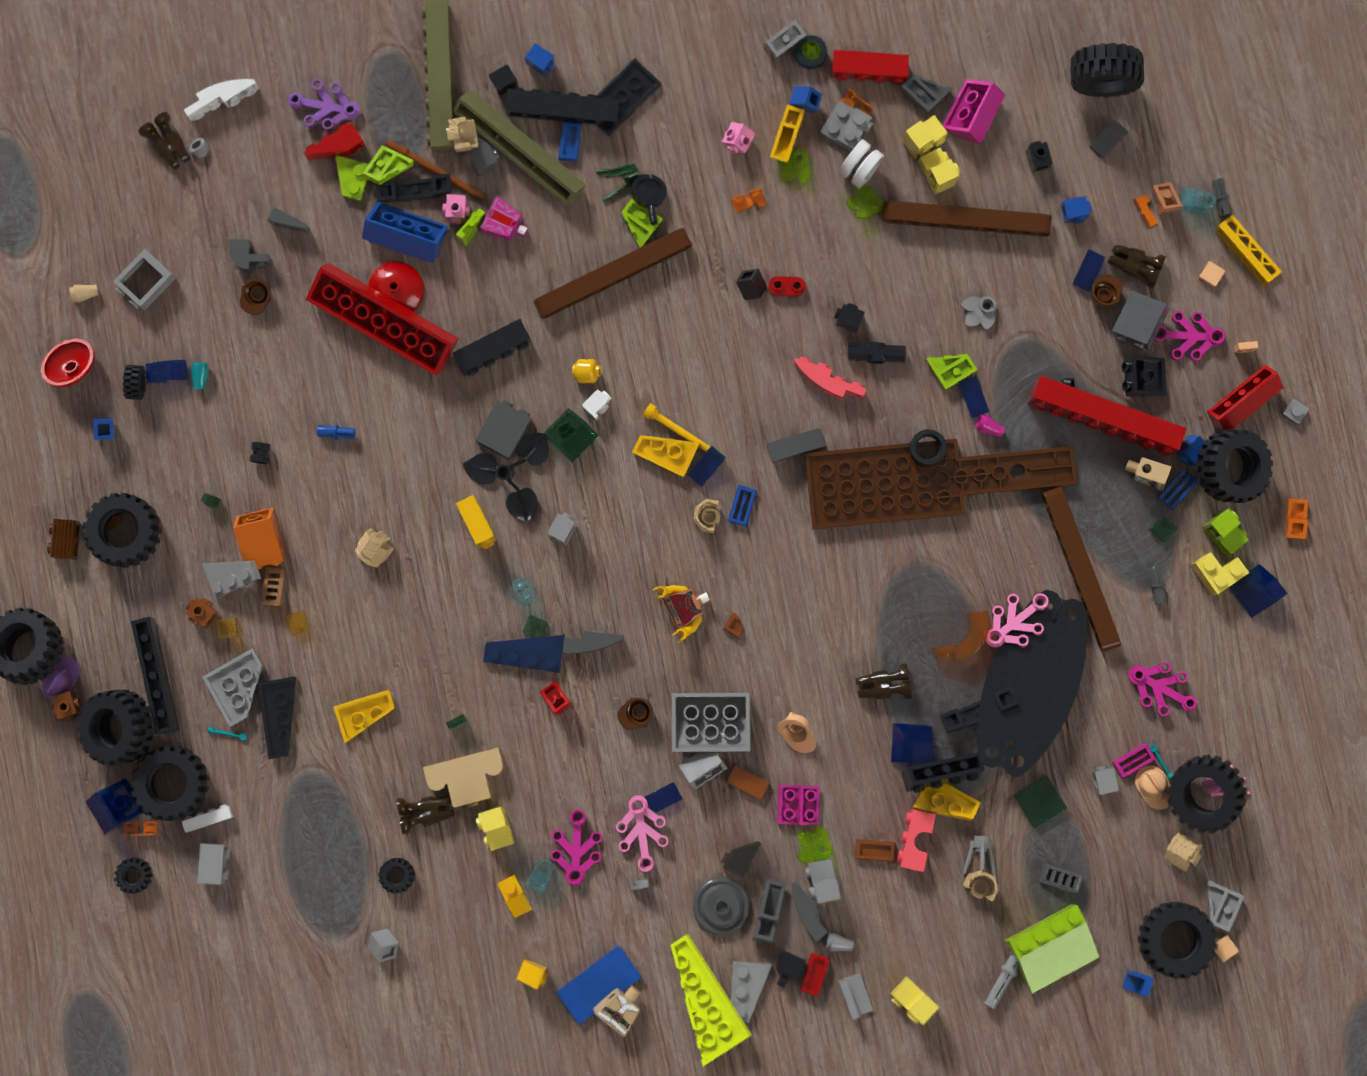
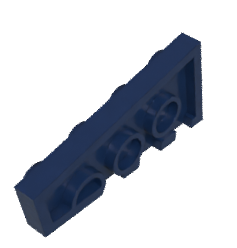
M565 634L486 642L483 662L560 673Z

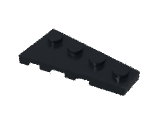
M296 676L257 683L268 759L289 756Z

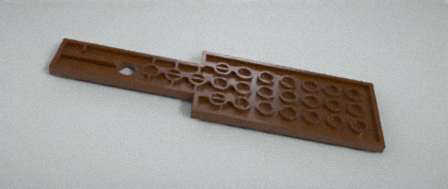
M957 439L945 440L947 445L946 454L938 464L930 467L920 466L914 462L909 452L910 443L805 453L812 530L965 515L963 496L1077 485L1073 446L959 457ZM937 441L918 442L917 453L924 459H932L937 456L939 445ZM1015 464H1019L1025 470L1024 476L1020 479L1013 478L1010 474V468Z

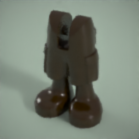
M162 112L154 118V123L163 132L165 139L161 138L153 123L150 122L141 126L138 132L140 136L152 139L155 142L154 149L159 156L176 170L180 167V164L177 162V158L173 156V153L177 151L178 156L185 163L190 160V156L179 134L172 132L170 129V115L167 112Z
M1114 245L1112 253L1117 256H1110L1107 263L1130 276L1135 277L1137 274L1144 276L1147 279V286L1153 289L1166 256L1150 257L1146 256L1143 250ZM1141 263L1150 265L1153 269L1143 267Z
M907 663L901 664L899 669L892 673L880 670L855 679L856 685L871 684V689L866 688L857 691L858 698L887 699L890 698L892 693L902 694L905 699H912L910 682L897 685L888 684L890 681L909 680Z
M450 797L419 798L418 803H408L403 798L396 799L400 816L421 811V815L400 818L402 834H408L413 826L420 823L426 827L454 817L453 810L438 812V806L444 807L452 804Z

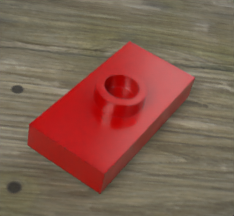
M811 952L799 991L819 996L830 958Z

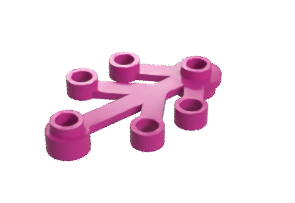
M1176 311L1172 315V321L1179 323L1187 332L1167 331L1164 326H1161L1158 331L1162 335L1161 338L1155 337L1154 339L1156 342H1162L1165 339L1187 340L1179 348L1171 352V358L1175 361L1180 360L1183 354L1198 340L1206 341L1199 349L1193 350L1189 355L1190 359L1196 362L1202 358V355L1211 346H1221L1225 342L1226 336L1220 328H1212L1203 318L1202 313L1195 312L1192 314L1191 322L1199 324L1206 333L1198 332L1184 317L1183 312ZM1179 314L1181 316V320H1177L1175 318V315ZM1198 315L1200 317V321H1196L1194 319V316ZM1217 335L1218 341L1213 340L1212 336ZM1174 352H1179L1180 357H1175ZM1193 353H1198L1199 358H1194Z
M1161 662L1158 666L1147 669L1140 665L1133 666L1128 672V678L1133 684L1137 685L1141 698L1140 704L1143 707H1149L1153 703V699L1147 694L1145 684L1152 687L1158 707L1157 713L1161 717H1165L1170 713L1169 707L1165 705L1162 693L1179 702L1184 711H1193L1197 707V701L1193 696H1183L1166 686L1176 682H1186L1188 680L1186 672L1180 671L1176 675L1154 680L1149 676L1159 672L1163 674L1168 673L1171 670V665L1168 662ZM1163 664H1166L1168 667L1166 671H1163L1161 668ZM1137 671L1142 674L1140 679L1135 676ZM1180 673L1185 676L1183 681L1178 678ZM1144 698L1149 699L1148 705L1143 703ZM1188 700H1191L1193 703L1191 707H1188L1186 704ZM1162 707L1166 708L1165 714L1160 712Z
M576 809L570 814V820L574 824L573 846L564 838L561 830H555L552 833V839L558 842L572 857V866L563 858V853L558 849L552 851L551 858L557 861L566 871V881L573 886L580 885L585 879L584 872L594 863H598L602 857L600 852L593 851L590 854V858L580 866V857L594 844L602 840V834L596 831L581 846V824L585 821L586 815L580 809ZM576 813L581 814L582 818L580 821L575 820L574 816ZM556 832L561 833L559 840L554 838ZM594 834L600 835L599 841L593 840ZM554 852L560 853L559 859L553 857ZM594 853H597L599 855V859L597 861H594L592 859V855ZM573 872H577L579 874L578 879L575 880L572 878Z

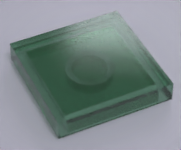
M1047 775L1013 795L1033 828L1038 827L1067 809Z

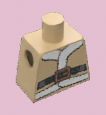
M1141 458L1140 463L1129 459L1125 470L1135 473V481L1163 491L1172 467Z
M631 986L626 993L616 988L593 1008L595 1015L624 1037L640 1011L638 1004L635 1002V999L640 995V991L634 986Z

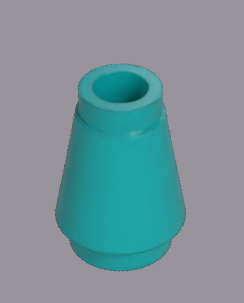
M193 362L191 367L193 389H205L210 369L208 368V363Z

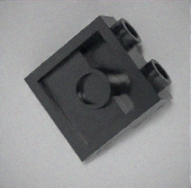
M1131 356L1124 359L1121 365V370L1125 373L1122 389L1125 391L1126 396H1167L1165 358Z

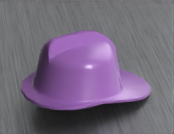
M61 657L59 665L56 664L54 666L55 670L53 673H48L47 678L42 680L41 690L47 699L52 700L51 697L72 690L80 676V667L74 659Z

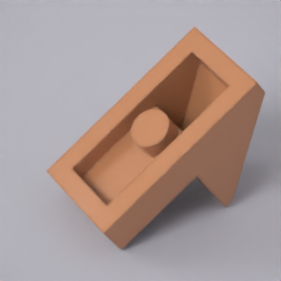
M1171 182L1153 185V194L1158 202V215L1182 209L1181 201Z

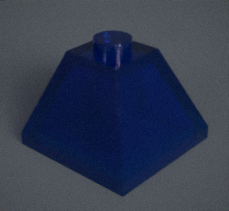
M1260 564L1229 587L1250 617L1257 615L1288 594L1277 578Z
M893 723L891 762L914 764L932 762V726Z

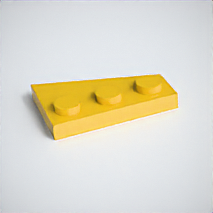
M640 435L632 453L684 477L700 443Z
M390 689L333 707L344 743H347L357 734L395 709Z
M946 783L937 789L925 788L924 791L919 793L912 809L971 821L981 802Z

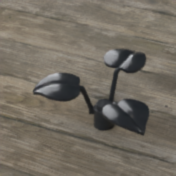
M534 433L522 439L517 451L524 458L510 466L500 465L497 468V460L490 453H479L463 463L466 473L479 484L488 485L493 483L495 473L500 480L507 481L516 490V492L510 493L507 497V510L511 515L524 522L530 521L537 509V496L531 488L525 487L520 490L512 481L515 475L513 468L524 463L526 460L531 465H540L546 461L549 455V444L545 433Z

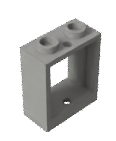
M144 249L113 282L117 285L115 289L122 296L127 294L131 298L129 302L136 309L141 307L145 311L176 277ZM147 261L163 277L139 300L123 283Z

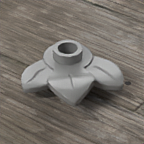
M971 296L961 303V306L968 311L965 317L966 326L974 327L981 324L987 330L994 324V312L997 304L992 297L978 298ZM985 303L989 304L990 309H985L983 305Z

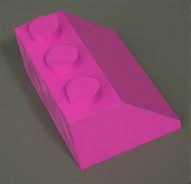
M966 79L943 127L947 132L967 142L981 144L1006 94L993 82Z

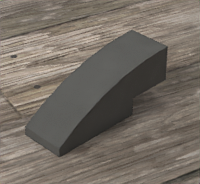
M819 428L767 443L766 446L773 464L824 448L826 444Z
M584 631L583 639L564 637L563 654H582L602 650L622 641L623 635Z
M767 879L752 941L771 946L786 884Z
M794 881L792 883V891L797 911L807 931L817 942L828 933L816 918L821 911Z

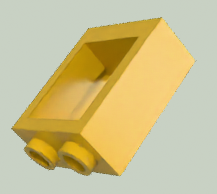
M474 495L457 502L456 505L479 549L482 547L487 549L493 546L496 538Z

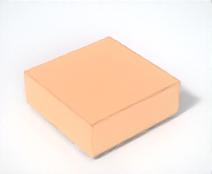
M1209 261L1198 278L1210 286L1216 287L1225 270Z
M1258 342L1238 343L1234 346V352L1236 354L1254 352L1258 348Z
M1228 935L1215 942L1218 946L1217 950L1214 949V952L1221 962H1225L1239 952Z

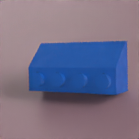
M377 202L364 221L362 239L433 263L440 252L448 226Z

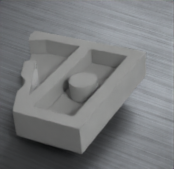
M1208 880L1210 921L1213 922L1214 926L1229 932L1245 896Z

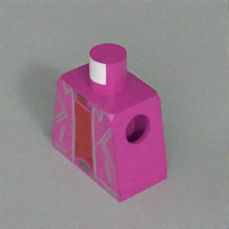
M497 196L480 227L482 233L507 241H511L514 234L524 238L528 231V227L520 224L522 220L521 213Z

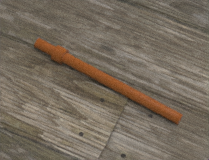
M391 140L386 142V147L412 159L414 163L435 175L448 174L410 152V149L404 145L400 146ZM451 175V184L481 201L485 200L486 194Z

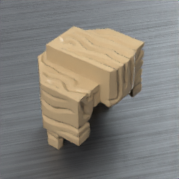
M466 117L448 119L447 137L450 146L454 145L456 153L469 151L474 147L478 148L477 132L473 119L467 120Z
M705 499L695 507L693 521L701 532L714 533L715 525L719 524L721 515L717 511L719 501Z
M370 528L357 543L358 546L355 549V553L364 563L377 568L387 560L394 548L388 544L390 540L388 535L382 531L377 533Z
M1177 833L1170 842L1164 858L1170 861L1173 866L1186 872L1190 864L1195 867L1197 866L1201 858L1199 852L1203 845L1187 835L1184 836Z
M982 870L969 873L963 883V886L970 889L969 893L979 899L985 897L992 902L999 891L995 877Z

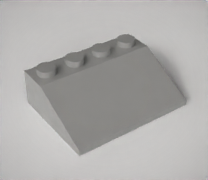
M672 693V752H750V693Z

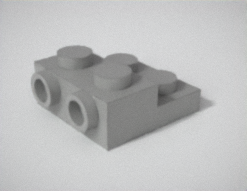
M838 101L820 131V135L851 152L862 140L861 137L864 132L868 133L873 125L871 123L872 117L857 108L853 109Z

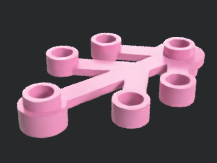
M1042 593L1035 595L1033 604L1016 617V605L1019 603V597L1016 594H1010L1007 598V603L1009 604L1007 624L1001 629L1000 623L1001 617L1004 615V609L1002 606H995L992 610L994 616L993 628L986 634L988 645L1000 647L1003 643L1018 644L1020 647H1026L1029 643L1028 637L1026 635H1020L1019 637L1006 635L1011 630L1033 632L1034 635H1041L1044 631L1041 623L1026 624L1021 622L1037 610L1047 608L1048 597ZM1014 597L1017 599V601L1015 603H1011L1009 599ZM1042 600L1044 605L1039 606L1037 601ZM1000 609L1002 613L997 615L994 611ZM1036 626H1039L1042 630L1040 632H1036L1034 628ZM997 635L999 640L993 641L992 636ZM1025 638L1027 642L1021 644L1019 640Z
M636 795L630 799L628 803L629 811L616 824V830L624 833L628 829V823L636 815L637 824L628 836L619 843V849L622 852H627L631 847V843L638 835L641 851L638 867L640 870L647 872L654 866V859L649 856L647 835L653 838L660 847L667 846L669 838L666 835L659 834L645 823L644 815L654 821L656 827L662 828L666 824V818L662 815L658 816L649 809L648 802L643 796ZM635 802H641L642 807L637 808ZM658 818L663 819V825L657 823ZM620 823H623L625 825L624 830H621L619 828ZM660 838H665L666 844H661ZM623 842L628 844L627 849L622 848L621 844ZM648 859L650 865L645 866L643 860Z

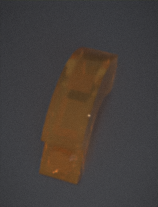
M989 612L968 613V633L965 639L958 645L932 648L933 656H938V659H947L952 654L953 662L970 657L977 652L988 635Z

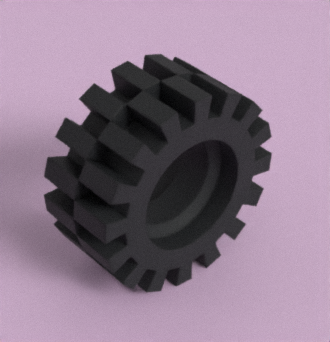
M127 365L125 367L124 381L122 382L125 399H143L144 392L146 391V370L144 366Z
M141 858L123 860L116 867L117 871L114 872V875H116L114 881H117L116 886L120 887L122 892L125 891L128 894L142 892L151 883L152 880L150 878L153 877V873L151 874L150 872L152 870L151 867H148V863L144 862ZM131 868H136L140 872V879L137 883H130L126 878L127 871Z
M392 858L384 862L378 873L381 887L393 894L402 893L410 888L415 879V871H413V866L409 864L410 862L403 858ZM394 868H399L404 873V879L400 883H393L389 878L390 871Z

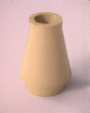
M96 284L73 285L74 287H69L72 302L80 303L99 295Z

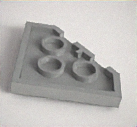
M254 648L202 676L229 727H233L247 719L250 713L257 683L263 668V663Z

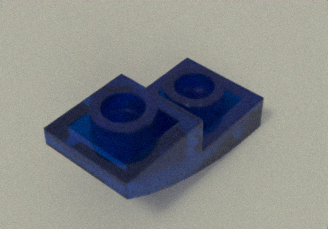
M186 360L160 361L145 365L147 383H166L167 380H187L188 378Z

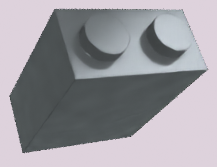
M1131 291L1112 329L1115 339L1121 343H1131L1133 347L1139 350H1143V348L1150 350L1169 311L1167 304Z
M497 400L477 436L476 442L511 461L519 443L531 425L532 419L529 417L530 414L522 409L517 411L513 409V404L505 400L503 402Z

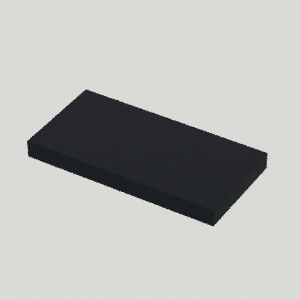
M634 58L597 96L599 98L613 96L620 100V126L661 86V82ZM597 125L608 137L618 128L615 126Z

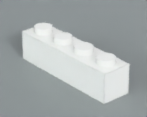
M225 804L219 806L220 809L215 810L213 808L208 810V813L204 814L201 812L196 814V817H186L182 821L185 833L233 818L231 806Z

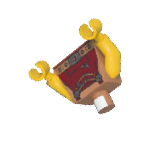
M658 586L652 590L659 592V596L654 598H662L677 629L673 636L678 634L681 639L677 642L680 643L697 630L702 622L703 611L701 606L709 603L710 599L706 592L695 596L693 590L688 589L686 586Z

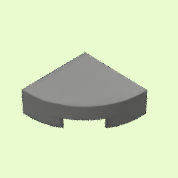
M647 878L629 884L631 891L650 887Z

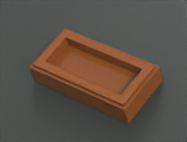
M734 765L726 782L759 799H762L769 784L768 781Z
M856 839L855 859L894 862L895 842Z

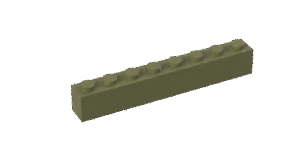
M425 0V7H422L423 19H426V25H423V36L426 37L427 43L423 44L424 55H427V62H424V71L428 73V80H425V91L429 92V98L425 99L426 110L429 109V116H426L427 128H430V135H427V145L431 146L432 152L455 151L454 145L450 146L446 128H449L448 119H454V113L452 112L453 83L450 7L448 0Z
M471 90L459 98L452 112L460 118L473 119L476 131L556 198L568 206L580 197L586 184Z

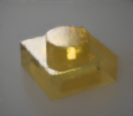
M304 610L285 617L292 635L311 628Z
M235 617L216 620L219 640L239 637Z

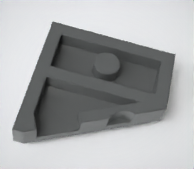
M913 74L901 86L900 90L923 112L928 114L952 91V88L949 86L945 88L937 85L935 81L926 80L921 76Z

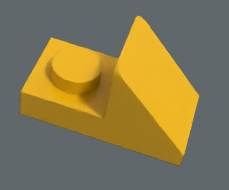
M515 874L497 883L505 903L514 918L532 910Z

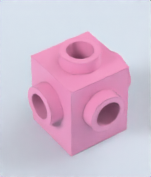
M731 122L722 143L727 146L728 151L737 154V152L746 153L755 133L744 124Z
M447 194L442 214L445 215L446 220L450 221L451 224L459 225L461 222H466V217L470 216V205H467L466 195Z

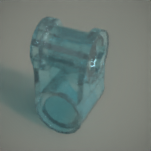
M1182 187L1180 190L1179 199L1182 204V210L1208 213L1216 204V196L1211 192L1197 190L1192 187Z
M548 857L540 859L530 874L524 888H530L542 897L554 871V861ZM548 862L551 867L550 871H542L541 863Z

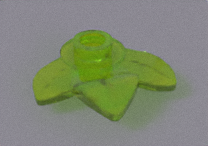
M804 149L795 150L791 153L788 163L777 161V164L783 167L781 171L783 182L791 181L796 177L802 184L809 180L811 168L808 165L810 156ZM799 155L803 156L802 161H797Z
M862 186L860 189L857 188L858 196L846 201L850 209L857 211L856 218L860 219L869 218L873 213L882 211L884 207V201L881 196L876 195L874 190L867 186Z
M818 825L814 833L804 831L798 834L799 843L803 847L797 854L799 859L805 862H814L817 859L826 860L832 855L833 848L828 842L829 834L826 829ZM822 846L826 848V851L824 853H820L819 851L820 847Z

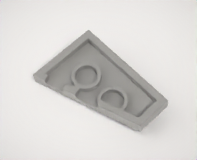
M255 560L202 563L214 599H220L261 579Z
M733 961L730 1001L743 1022L750 1021L772 966L770 963Z

